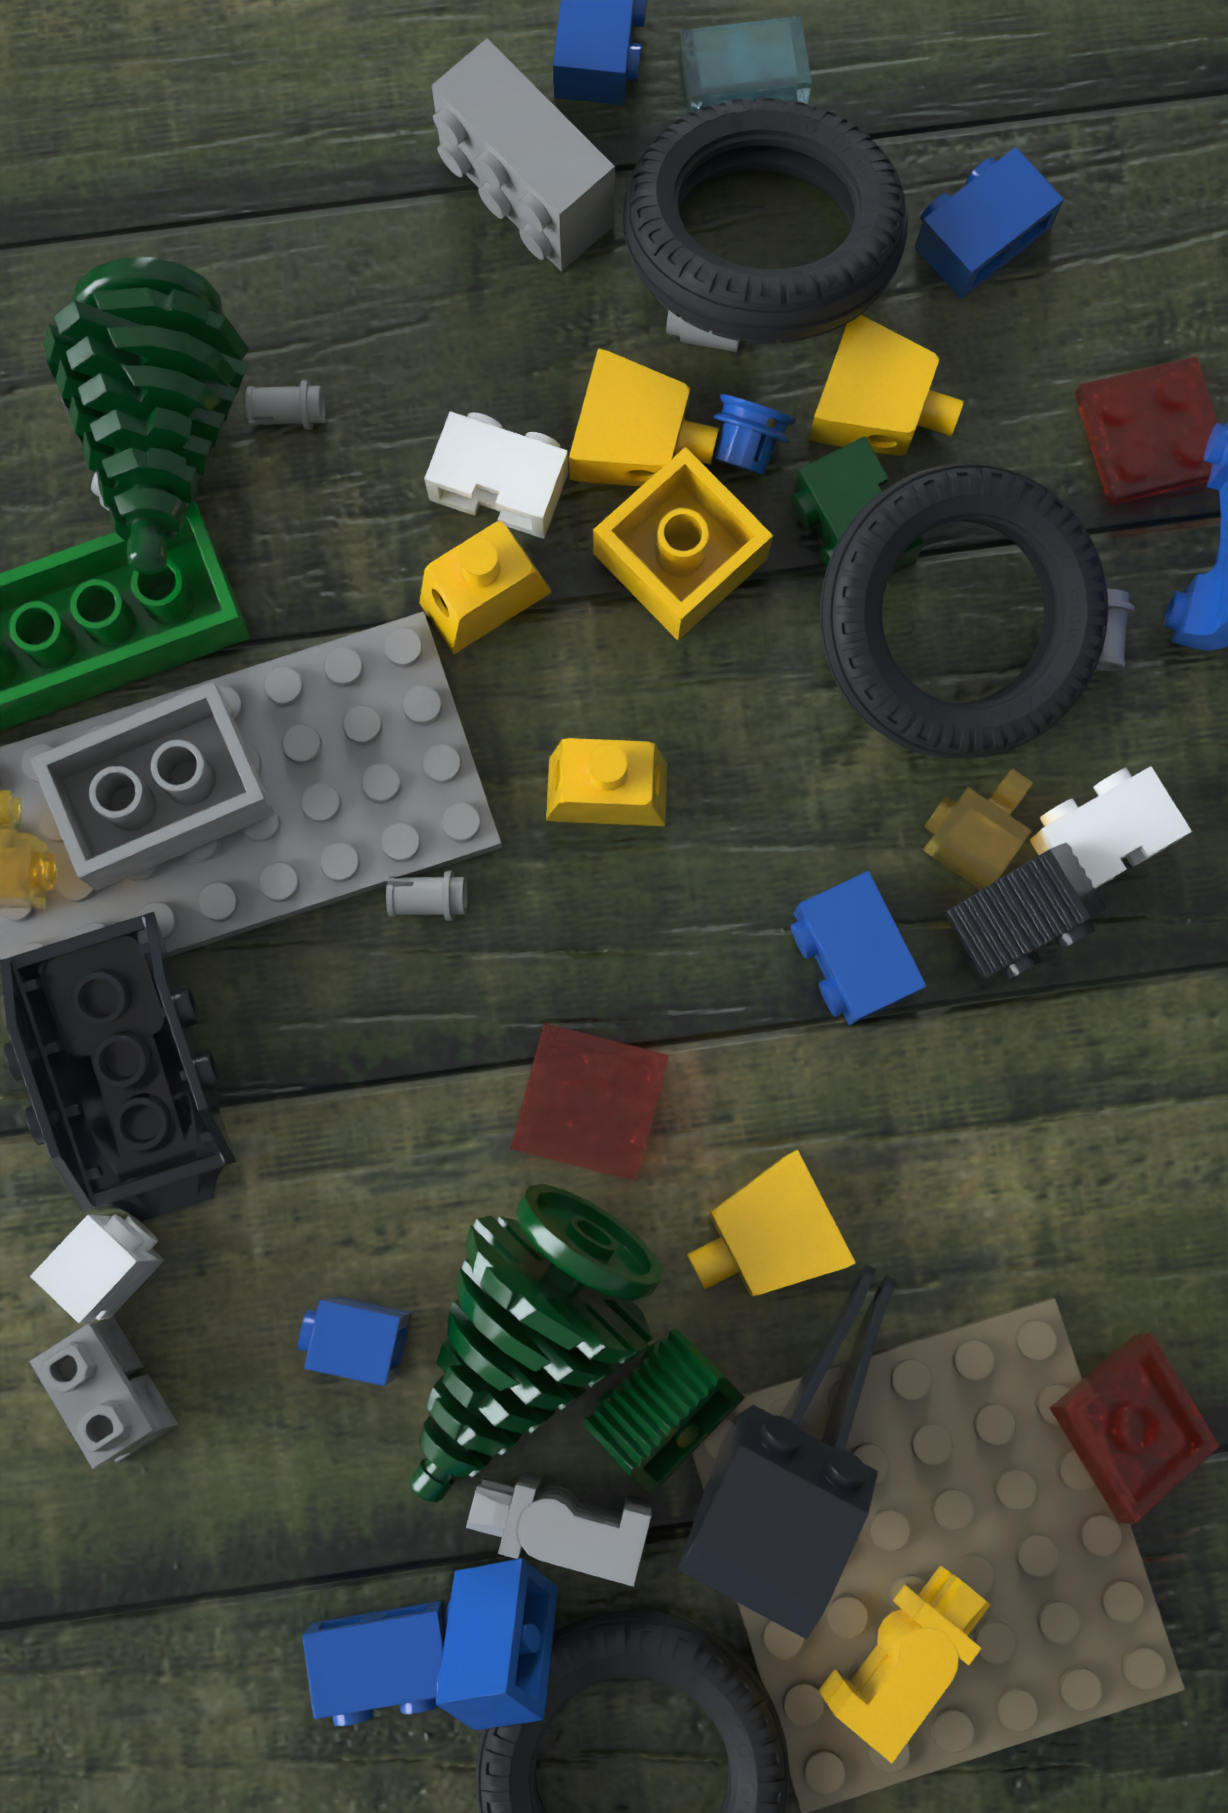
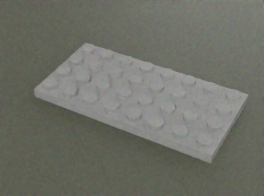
M424 611L0 747V960L150 912L155 913L168 956L171 957L387 886L389 876H395V878L415 877L502 848ZM214 681L230 706L276 814L96 891L78 878L29 759Z

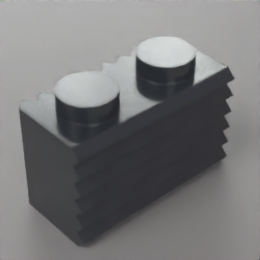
M1063 843L1043 852L944 913L982 978L985 979L1002 970L1007 980H1010L1042 962L1036 950L1055 939L1062 950L1096 931L1089 919L1106 910V905L1100 899L1098 891L1093 887L1092 880L1086 876L1085 869L1079 865V860L1073 854L1071 846Z

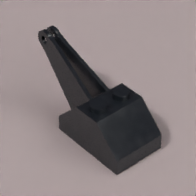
M867 1264L855 1280L839 1316L780 1416L772 1415L752 1405L737 1415L720 1445L677 1568L680 1572L805 1639H808L824 1614L869 1514L878 1475L877 1470L864 1464L856 1455L846 1451L845 1447L880 1324L895 1288L896 1279L886 1275L869 1304L861 1322L822 1439L819 1440L798 1427L862 1307L876 1271L875 1268Z

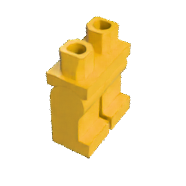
M941 1565L918 1595L906 1585L902 1587L893 1599V1602L901 1609L891 1612L883 1619L878 1629L877 1646L849 1681L839 1671L834 1669L818 1690L833 1714L890 1763L894 1762L953 1681L958 1670V1658L967 1665H970L982 1649L968 1635L991 1604Z

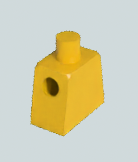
M860 315L846 325L813 419L808 440L844 447L865 436L874 452L902 456L907 453L916 426L951 437L964 401L930 390L939 363V357L935 353Z
M598 348L569 455L570 480L642 486L684 447L701 463L711 465L720 428L686 420L691 388L685 383L610 351Z
M501 520L440 556L425 568L419 603L454 655L549 595L551 589L518 540Z
M562 739L549 758L546 821L665 826L668 763L657 745L648 741Z
M798 1150L782 1157L709 1212V1216L720 1238L687 1254L704 1290L738 1273L751 1296L761 1295L835 1272L856 1263Z

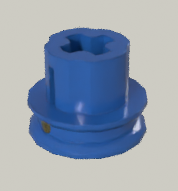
M721 394L720 398L724 406L722 412L715 414L713 419L723 423L724 426L713 459L765 476L776 441L788 444L789 439L785 432L787 426L793 425L796 419L757 403Z

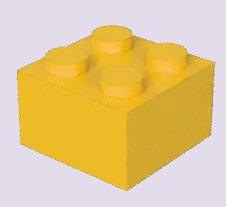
M684 447L593 529V554L679 641L768 559L773 535Z

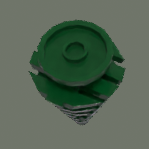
M153 257L120 258L94 267L76 283L71 302L54 316L57 326L48 325L43 346L48 358L46 362L52 377L57 382L61 394L60 397L69 414L73 431L83 445V454L88 469L97 472L99 491L104 506L109 508V516L114 530L123 540L127 541V562L132 570L136 572L153 574L165 568L167 564V542L174 540L176 533H180L185 522V511L194 500L199 478L201 475L204 476L209 463L211 449L215 448L223 422L228 417L235 395H237L250 363L244 361L249 347L227 317L224 316L220 295L205 277L182 264Z
M546 1184L530 1185L517 1206L516 1217L518 1221L499 1216L497 1221L491 1215L476 1218L474 1227L470 1225L465 1245L469 1259H465L462 1269H459L455 1289L458 1299L453 1301L447 1320V1336L449 1339L442 1343L436 1362L445 1375H442L432 1387L427 1404V1409L431 1415L423 1423L419 1440L421 1450L427 1458L421 1460L410 1478L411 1488L423 1500L434 1503L443 1500L454 1484V1476L465 1478L468 1475L471 1478L487 1467L492 1456L497 1453L503 1455L516 1445L524 1432L528 1430L531 1433L556 1413L554 1409L558 1407L559 1410H562L586 1393L587 1390L584 1386L588 1384L592 1387L604 1381L618 1370L615 1364L619 1362L622 1364L636 1358L650 1347L647 1343L654 1340L643 1311L633 1301L648 1297L655 1291L661 1282L663 1270L655 1254L634 1232L617 1218L592 1202L565 1189Z

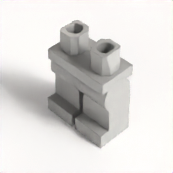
M114 1317L96 1323H88L29 1361L92 1469L104 1462L108 1463L114 1460L117 1463L123 1461L178 1425L149 1374L128 1380L129 1376L144 1366Z
M523 1472L516 1485L484 1477L482 1483L476 1487L466 1528L502 1537L498 1554L518 1559L524 1549L528 1555L539 1561L634 1587L651 1519L652 1501L626 1495L621 1513L580 1502L570 1490L562 1486L549 1485L540 1489L543 1477Z

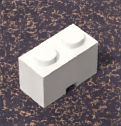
M450 411L424 478L429 500L474 516L479 505L499 511L498 521L502 520L507 527L544 539L569 473L568 450L560 448V444L557 441L541 433L528 432L523 436L502 429V425L498 421L484 414L473 412L469 413L466 417Z
M1150 766L1133 777L1127 768L1112 774L1093 787L1098 797L1079 808L1072 798L1048 811L1040 817L1045 827L1033 836L1030 842L1038 855L1063 843L1069 844L1073 854L1079 860V865L1085 869L1086 876L1092 880L1093 887L1097 889L1126 870L1121 861L1123 858L1126 857L1133 868L1175 844L1192 831Z
M116 1214L113 1216L87 1215L30 1277L78 1323L91 1322L95 1318L97 1320L111 1318L162 1264L164 1259L153 1249L158 1242L156 1236L135 1217L129 1215L124 1220Z

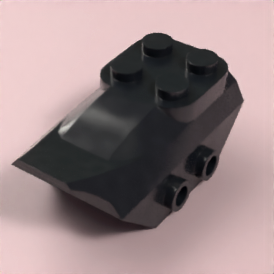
M150 912L0 960L6 1025L11 1042L4 1045L7 1065L17 1082L22 1080L25 1082L32 1106L26 1108V1119L35 1143L37 1145H46L51 1161L82 1209L87 1211L107 1205L128 1212L141 1222L214 1198L215 1185L222 1168L237 1162L213 1089L221 1087V1079L210 1049L203 1051L199 1049L192 1028L193 1025L200 1023L198 1007L190 987L186 985L179 988L155 913Z

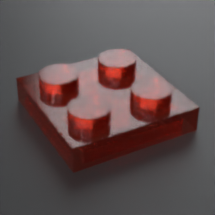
M1197 356L1080 384L1075 396L1109 506L1208 482L1213 464L1204 461V454L1211 432L1218 422Z
M544 1023L511 1149L637 1182L669 1055Z
M1152 1333L1134 1335L1049 1408L1119 1524H1136L1220 1446Z

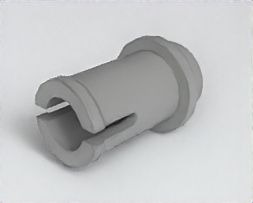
M302 380L300 386L258 388L248 386L246 388L245 408L250 427H257L258 425L303 424L305 430H312L314 423L325 422V396L321 385L311 386L309 380Z
M1107 589V632L1102 653L1095 670L1119 671L1125 669L1124 654L1127 617L1134 615L1135 606L1129 603L1128 592Z
M452 870L445 871L444 877H388L386 906L389 917H397V915H444L446 921H453L455 915H466L468 887L466 877H455Z

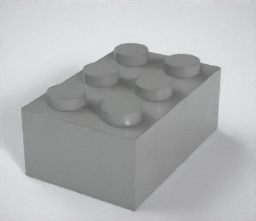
M488 38L431 85L436 113L433 115V120L438 128L440 141L438 153L441 159L456 176L462 177L466 174L478 186V192L482 201L495 216L502 219L506 215L520 229L519 234L523 243L535 257L540 260H544L547 257L562 272L614 227L615 166Z
M214 681L29 759L78 878L96 891L276 814L230 706Z

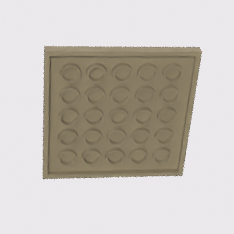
M1043 1299L872 1353L845 1450L856 1455L864 1464L877 1470L878 1475L869 1514L824 1614L808 1639H805L737 1602L760 1680L775 1706L783 1728L788 1751L789 1776L801 1813H809L1185 1690L1056 1299ZM848 1361L829 1367L798 1425L800 1430L819 1440L822 1439ZM804 1375L742 1394L745 1399L692 1453L703 1491H705L720 1445L737 1415L750 1406L755 1405L772 1415L780 1416ZM941 1565L991 1604L968 1635L982 1649L970 1665H967L958 1658V1670L953 1681L894 1762L890 1763L833 1714L818 1690L834 1669L839 1671L849 1681L877 1646L878 1629L883 1619L891 1612L901 1609L893 1602V1599L902 1587L906 1585L918 1595Z

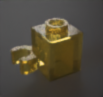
M1011 769L997 786L989 800H986L969 787H967L956 802L945 796L924 825V828L933 833V835L922 850L980 890L996 882L1032 831L1010 815L1033 782L1014 769Z
M0 790V908H45L46 891H52L56 883L55 856L53 852H48V845L32 833H18L22 819V799L20 797H13L11 790Z

